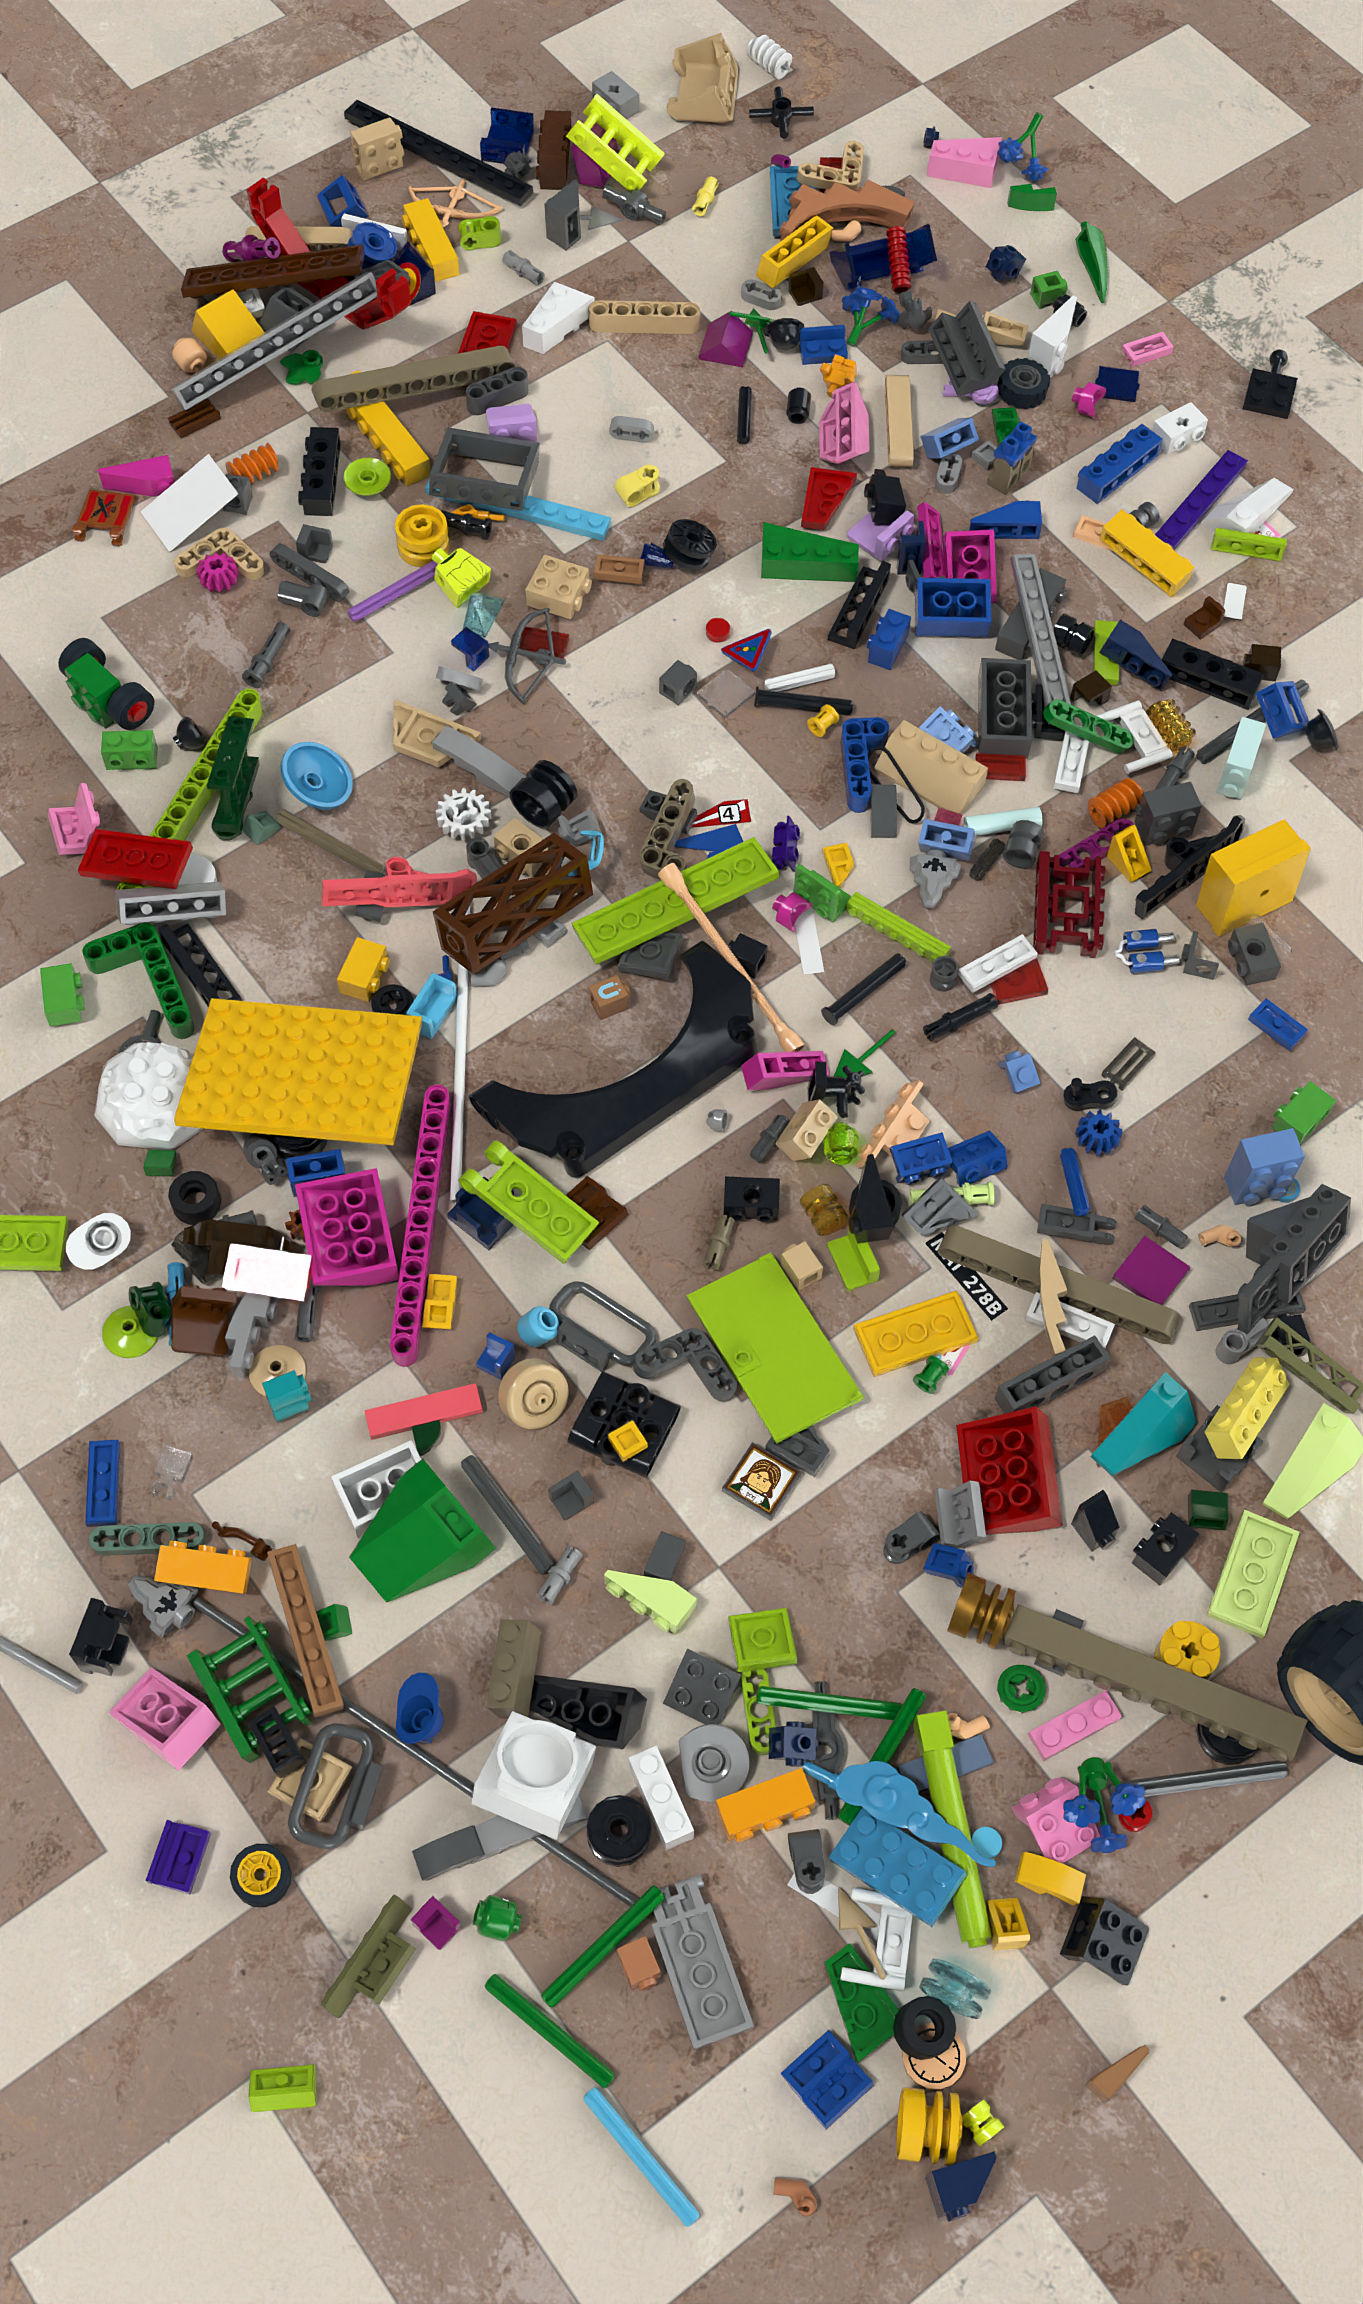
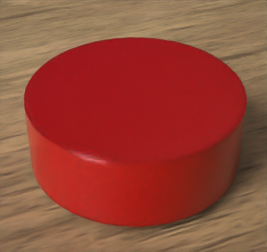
M713 618L707 622L706 636L709 640L723 642L728 639L730 625L725 619Z

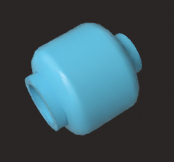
M538 1306L532 1308L520 1317L517 1323V1331L520 1338L531 1347H541L558 1334L559 1322L557 1316L547 1307Z

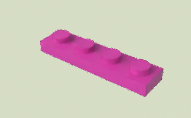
M924 501L917 506V520L924 521L926 542L923 557V578L941 576L946 578L940 512Z

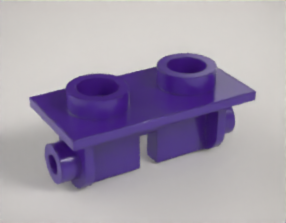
M787 816L786 823L778 822L774 827L773 844L778 847H773L772 862L778 870L783 869L784 866H789L792 872H795L796 861L799 860L797 840H800V829L798 825L794 824L790 816Z

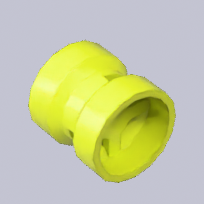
M985 2099L962 2116L963 2126L970 2128L973 2133V2140L978 2147L982 2146L1004 2128L998 2118H994L990 2113L991 2107ZM986 2121L987 2124L980 2128L979 2125Z

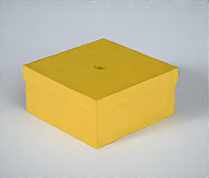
M1283 819L1212 853L1196 907L1212 925V930L1216 935L1221 937L1235 928H1239L1292 902L1311 847Z

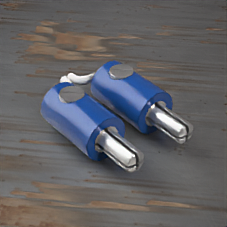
M1156 929L1127 931L1123 934V940L1119 943V949L1115 950V956L1121 958L1124 964L1129 965L1131 973L1160 971L1164 969V965L1180 962L1178 954L1163 956L1162 951L1129 954L1128 961L1120 954L1123 950V944L1126 951L1158 948L1159 942L1174 941L1173 932L1158 933Z

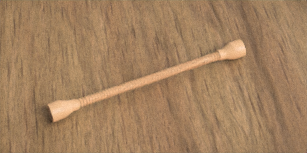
M675 863L665 866L658 873V876L666 887L673 890L683 900L725 960L750 981L752 998L774 1027L781 1048L784 1052H800L805 1047L804 1042L797 1033L781 1022V1019L777 1017L778 1015L775 1014L776 1012L766 1001L762 993H760L758 987L754 985L753 980L743 969L739 961H737V958L733 956L734 954L722 940V937H720L717 930L707 919V916H705L694 898L688 893L689 889L685 885L681 871Z

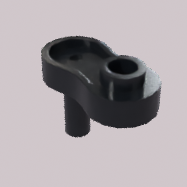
M1074 1078L1071 1084L1064 1090L1063 1097L1065 1105L1073 1111L1087 1108L1107 1109L1116 1103L1118 1091L1116 1086L1110 1081L1102 1080L1091 1084H1084L1080 1078ZM1103 1094H1105V1095H1107L1108 1097H1107V1098H1101L1100 1096L1103 1095Z

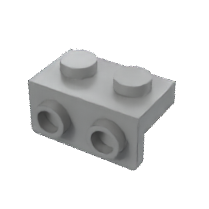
M968 1481L952 1490L943 1488L935 1490L942 1545L964 1549L986 1538L979 1482Z

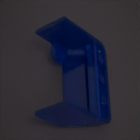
M930 224L905 233L907 237V255L909 257L907 261L909 262L908 269L911 274L923 272V267L937 261ZM887 238L854 246L846 243L829 252L831 263L843 286H848V289L861 287V282L890 275Z

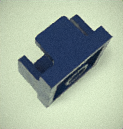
M463 1188L455 1195L456 1205L447 1213L450 1221L487 1250H490L514 1225L479 1196L471 1194Z

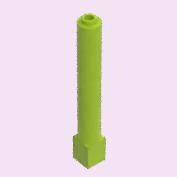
M947 1711L917 1715L913 1720L919 1755L920 1758L923 1757L934 1812L939 1814L947 1824L960 1830L972 1844L952 1751L954 1743ZM941 1843L943 1857L963 1869L967 1874L952 1897L961 1943H968L969 1949L986 1946V1939L992 1938L977 1864L960 1848L951 1844Z

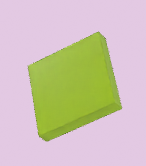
M787 1608L728 1616L738 1672L797 1664V1655Z

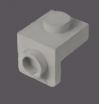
M591 809L570 820L563 815L558 817L560 836L565 841L568 840L575 847L589 840L581 836L580 831H599L601 833L596 815Z

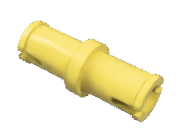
M707 177L703 187L697 192V200L692 207V210H695L694 214L697 216H703L708 205L713 202L714 193L719 186L716 178Z

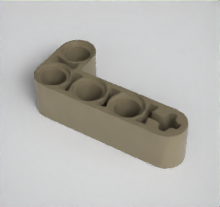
M678 779L671 785L640 850L639 858L642 870L647 875L660 879L658 873L671 863H675L676 866L680 867V871L686 869L684 858L672 852L695 803L693 785L686 779ZM673 813L678 815L675 819L667 818L668 815ZM662 835L668 837L665 841L656 840L659 836ZM651 857H655L658 859L656 862L651 864L646 862L647 859Z

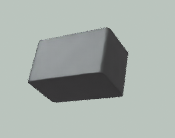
M661 1531L644 1569V1576L672 1581L685 1551L686 1540Z

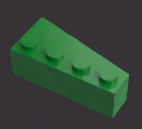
M763 522L761 578L839 582L856 581L859 564V544Z

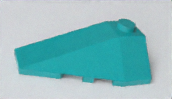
M1165 1372L1090 1457L1111 1476H1114L1138 1464L1141 1460L1151 1455L1154 1456L1171 1445L1174 1446L1180 1443L1197 1423L1188 1391Z

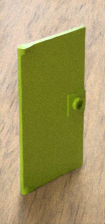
M768 1253L758 1260L686 1295L695 1313L723 1356L727 1366L742 1387L776 1444L864 1399V1395L853 1381L772 1253Z

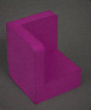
M434 1896L410 1919L413 1926L438 1950H441L462 1928L460 1922Z

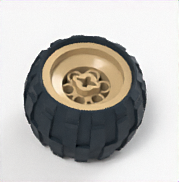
M1352 1600L1351 1602L1343 1601L1338 1606L1333 1604L1317 1612L1293 1633L1277 1662V1676L1280 1689L1291 1710L1296 1716L1308 1720L1305 1726L1306 1729L1319 1742L1339 1757L1363 1766V1602Z

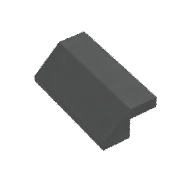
M969 301L956 317L942 312L928 328L958 396L992 386L1006 370L975 302Z

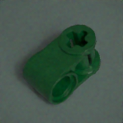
M153 1282L151 1286L141 1288L131 1286L128 1292L129 1302L135 1311L141 1329L151 1337L163 1335L172 1311L164 1295L161 1283Z

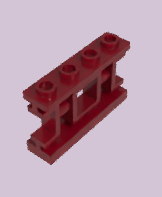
M1040 851L1036 862L1033 948L1038 955H1043L1044 950L1054 953L1057 942L1080 944V956L1090 954V958H1095L1098 950H1102L1104 935L1099 934V929L1103 927L1104 911H1100V904L1104 903L1105 889L1101 888V881L1105 879V866H1101V857L1096 856L1095 860L1085 857L1083 868L1059 866L1060 855L1050 857V852ZM1049 868H1052V878L1065 879V885L1053 884L1051 894H1049ZM1090 871H1092L1091 897H1089V887L1076 886V880L1088 881ZM1058 896L1082 898L1081 914L1058 912ZM1048 913H1050V923L1064 924V931L1052 930L1049 940H1047ZM1089 916H1091L1090 943H1088V933L1074 932V925L1086 926Z

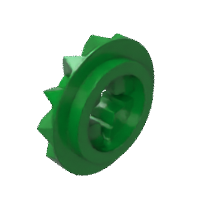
M1013 1665L1007 1668L999 1677L997 1685L1000 1701L1010 1711L1014 1710L1022 1714L1031 1710L1034 1711L1042 1703L1046 1691L1042 1676L1035 1669L1027 1665ZM1026 1679L1025 1690L1029 1694L1023 1693L1021 1697L1019 1696L1016 1699V1688L1013 1685L1019 1686Z

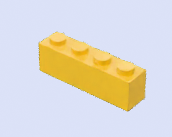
M426 198L404 204V215H401L402 223L405 229H409V237L411 243L416 244L419 259L423 258L424 260L423 264L426 273L431 274L434 282L460 275L458 257L429 199Z
M814 216L761 256L756 276L771 288H775L791 274L827 249L833 227L819 216Z
M1121 509L1103 526L1099 540L1171 598L1191 579L1194 570L1191 562L1175 552L1171 545L1164 543L1156 537L1152 530L1141 525L1133 515L1127 514Z

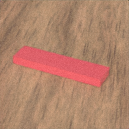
M476 1383L364 1410L371 1440L410 1431L413 1426L439 1420L442 1423L483 1413Z

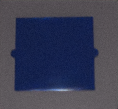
M1099 366L1098 378H1096L1095 384L1106 388L1103 398L1136 402L1137 390L1140 387V384H1138L1139 371Z

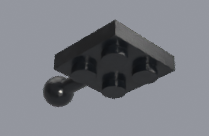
M1277 349L1269 357L1270 364L1272 365L1271 372L1252 369L1243 410L1288 419L1298 378L1280 374L1281 368L1288 361V355L1284 350Z

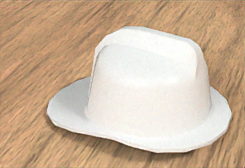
M103 1213L95 1216L69 1235L66 1242V1253L69 1260L81 1269H95L104 1265L127 1248L131 1237L128 1223L121 1216L114 1213Z

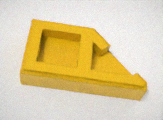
M847 842L822 848V854L832 883L841 888L854 868V861Z

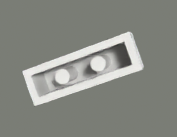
M657 1745L629 1757V1769L665 1851L694 1839V1829Z

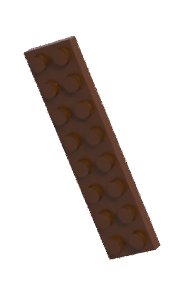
M363 244L282 255L275 259L260 258L189 268L186 270L181 292L183 298L191 297L192 299H197L208 294L219 296L232 289L240 293L252 288L262 290L274 285L284 287L295 282L310 283L317 279L332 280L339 276L354 277L362 272L365 251Z

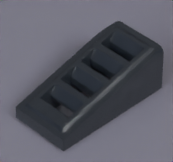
M272 1706L248 1722L269 1764L279 1778L285 1777L307 1762L275 1706ZM275 1720V1725L264 1732L260 1731V1728ZM281 1731V1735L267 1743L266 1740ZM287 1742L288 1745L286 1747L279 1750L275 1754L272 1752L274 1749L278 1748L279 1746Z

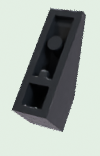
M873 1154L867 1156L863 1166L852 1214L848 1221L851 1234H855L857 1244L887 1240L894 1229V1222Z

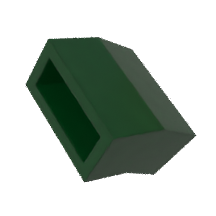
M1191 1489L1188 1495L1189 1526L1226 1530L1229 1520L1228 1493Z

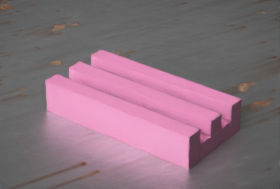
M1160 332L1124 344L1122 353L1127 354L1126 359L1131 360L1130 364L1133 367L1170 355L1174 347L1164 332Z

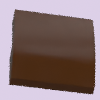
M588 1176L566 1194L569 1199L599 1222L594 1231L582 1243L589 1250L629 1215L624 1206L608 1196L606 1189Z

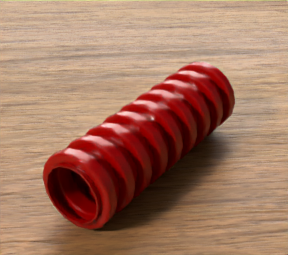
M901 226L891 227L886 231L888 256L890 257L889 269L891 270L890 276L892 277L891 283L893 284L891 289L898 293L908 291L912 287L910 283L911 277L909 276L910 270L908 269L909 262H907L909 257L907 255L906 229Z

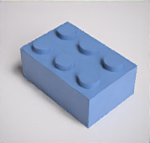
M1293 1128L1240 1140L1224 1176L1235 1205H1252L1261 1199L1270 1198L1274 1200L1286 1194L1305 1158Z

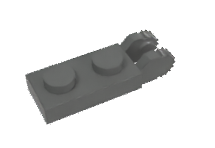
M1041 1204L1037 1233L1111 1245L1114 1243L1115 1237L1111 1233L1094 1230V1226L1099 1229L1113 1230L1116 1228V1221L1113 1218L1099 1216L1093 1212H1089L1086 1216H1077L1073 1209Z

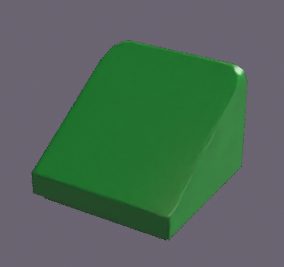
M148 1150L143 1166L146 1176H174L176 1150Z
M333 1604L316 1611L325 1641L352 1634L349 1611L346 1606Z

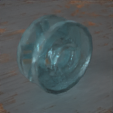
M932 1958L928 1969L938 1980L923 1977L919 1985L921 1991L927 1996L940 1999L950 2010L972 2019H979L983 2009L972 1998L987 2000L992 1991L990 1987L968 1971L947 1961Z

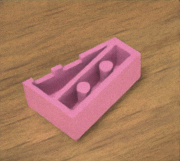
M1002 137L934 140L929 156L927 176L991 188L999 159L997 151L1000 147L998 143L1002 141Z

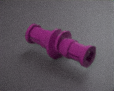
M250 234L243 237L242 241L237 243L235 241H227L223 245L222 250L223 256L229 262H235L238 259L246 261L265 257L275 259L281 252L280 243L276 238L269 237L261 240L255 235ZM268 247H276V249L268 250Z

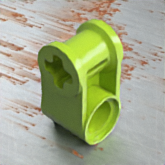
M488 216L478 219H465L458 225V231L461 234L460 245L465 250L494 248L502 242L500 222L496 217Z

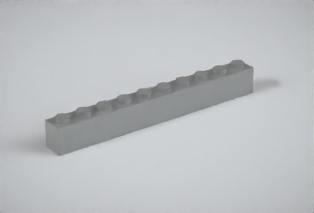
M372 272L362 274L171 387L170 390L181 409H189L376 298V282Z

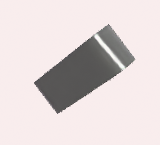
M513 367L469 385L466 388L468 412L473 415H482L486 413L488 408L505 406L526 397L529 391L527 371L521 367Z

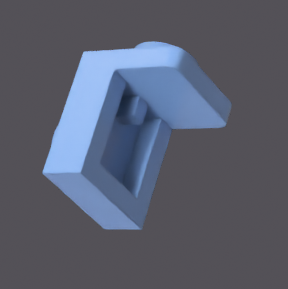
M1020 1050L1013 1051L1004 1055L1005 1060L998 1062L1000 1068H1005L1013 1093L1040 1084L1030 1053H1020Z

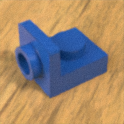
M933 1543L923 1569L927 1574L953 1580L958 1587L962 1588L967 1573L973 1574L974 1563L965 1550Z

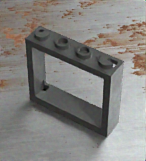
M448 427L429 475V495L522 511L539 464L540 443ZM450 453L524 466L518 485L443 473Z

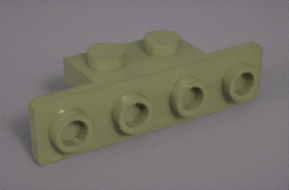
M394 1894L388 1903L385 1904L380 1915L370 1930L366 1932L362 1942L352 1957L346 1962L344 1969L334 1984L327 1990L325 1997L321 2001V2006L336 2018L341 2017L357 1991L380 2005L416 1950L411 1944L395 1935L411 1912V1908L400 1897Z

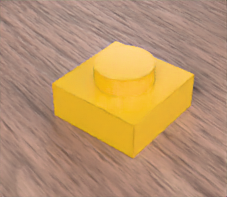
M633 1420L608 1434L610 1443L623 1462L648 1448V1443Z

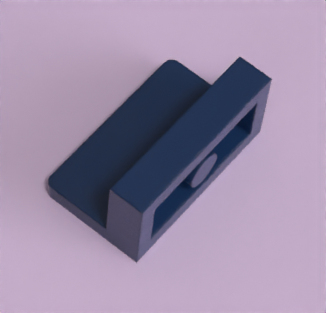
M918 521L916 535H901L896 567L897 575H906L908 560L914 561L918 573L921 574L926 543L924 521Z

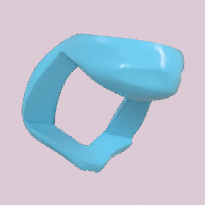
M580 831L581 836L591 840L588 860L589 870L596 868L601 862L604 848L603 835L599 831ZM594 836L598 837V846L595 860L594 850L596 842ZM575 869L574 871H572L571 873H569L568 875H569V876H575V875H577L576 869Z

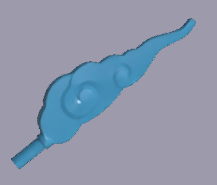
M808 1760L804 1763L802 1768L804 1773L827 1784L829 1788L837 1792L838 1797L845 1803L861 1806L878 1820L892 1826L909 1829L915 1836L927 1842L954 1845L983 1866H996L995 1860L979 1854L960 1830L947 1824L939 1814L935 1813L930 1802L919 1795L914 1782L900 1775L891 1765L880 1761L868 1762L863 1765H851L838 1775Z

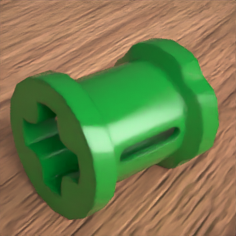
M929 1356L925 1367L920 1374L914 1376L913 1382L922 1391L933 1394L937 1390L936 1385L941 1377L946 1376L949 1367L939 1358Z

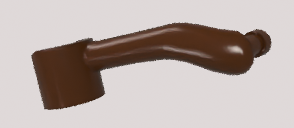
M217 1521L212 1523V1527L218 1531V1536L239 1538L254 1546L250 1553L262 1561L267 1559V1552L272 1551V1547L265 1544L262 1538L257 1539L236 1527H222Z

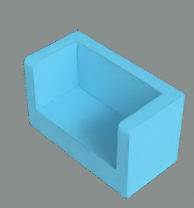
M431 973L406 1012V1015L422 1016L421 1035L429 1039L434 1037L457 1000L456 984L435 973Z

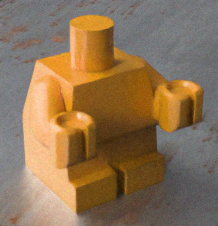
M835 354L831 365L823 362L820 372L828 388L827 395L831 397L834 390L854 382L857 375L855 361Z

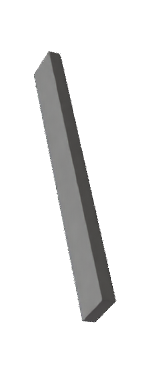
M1012 555L1010 562L1038 682L1042 687L1044 707L1056 699L1071 704L1036 555Z

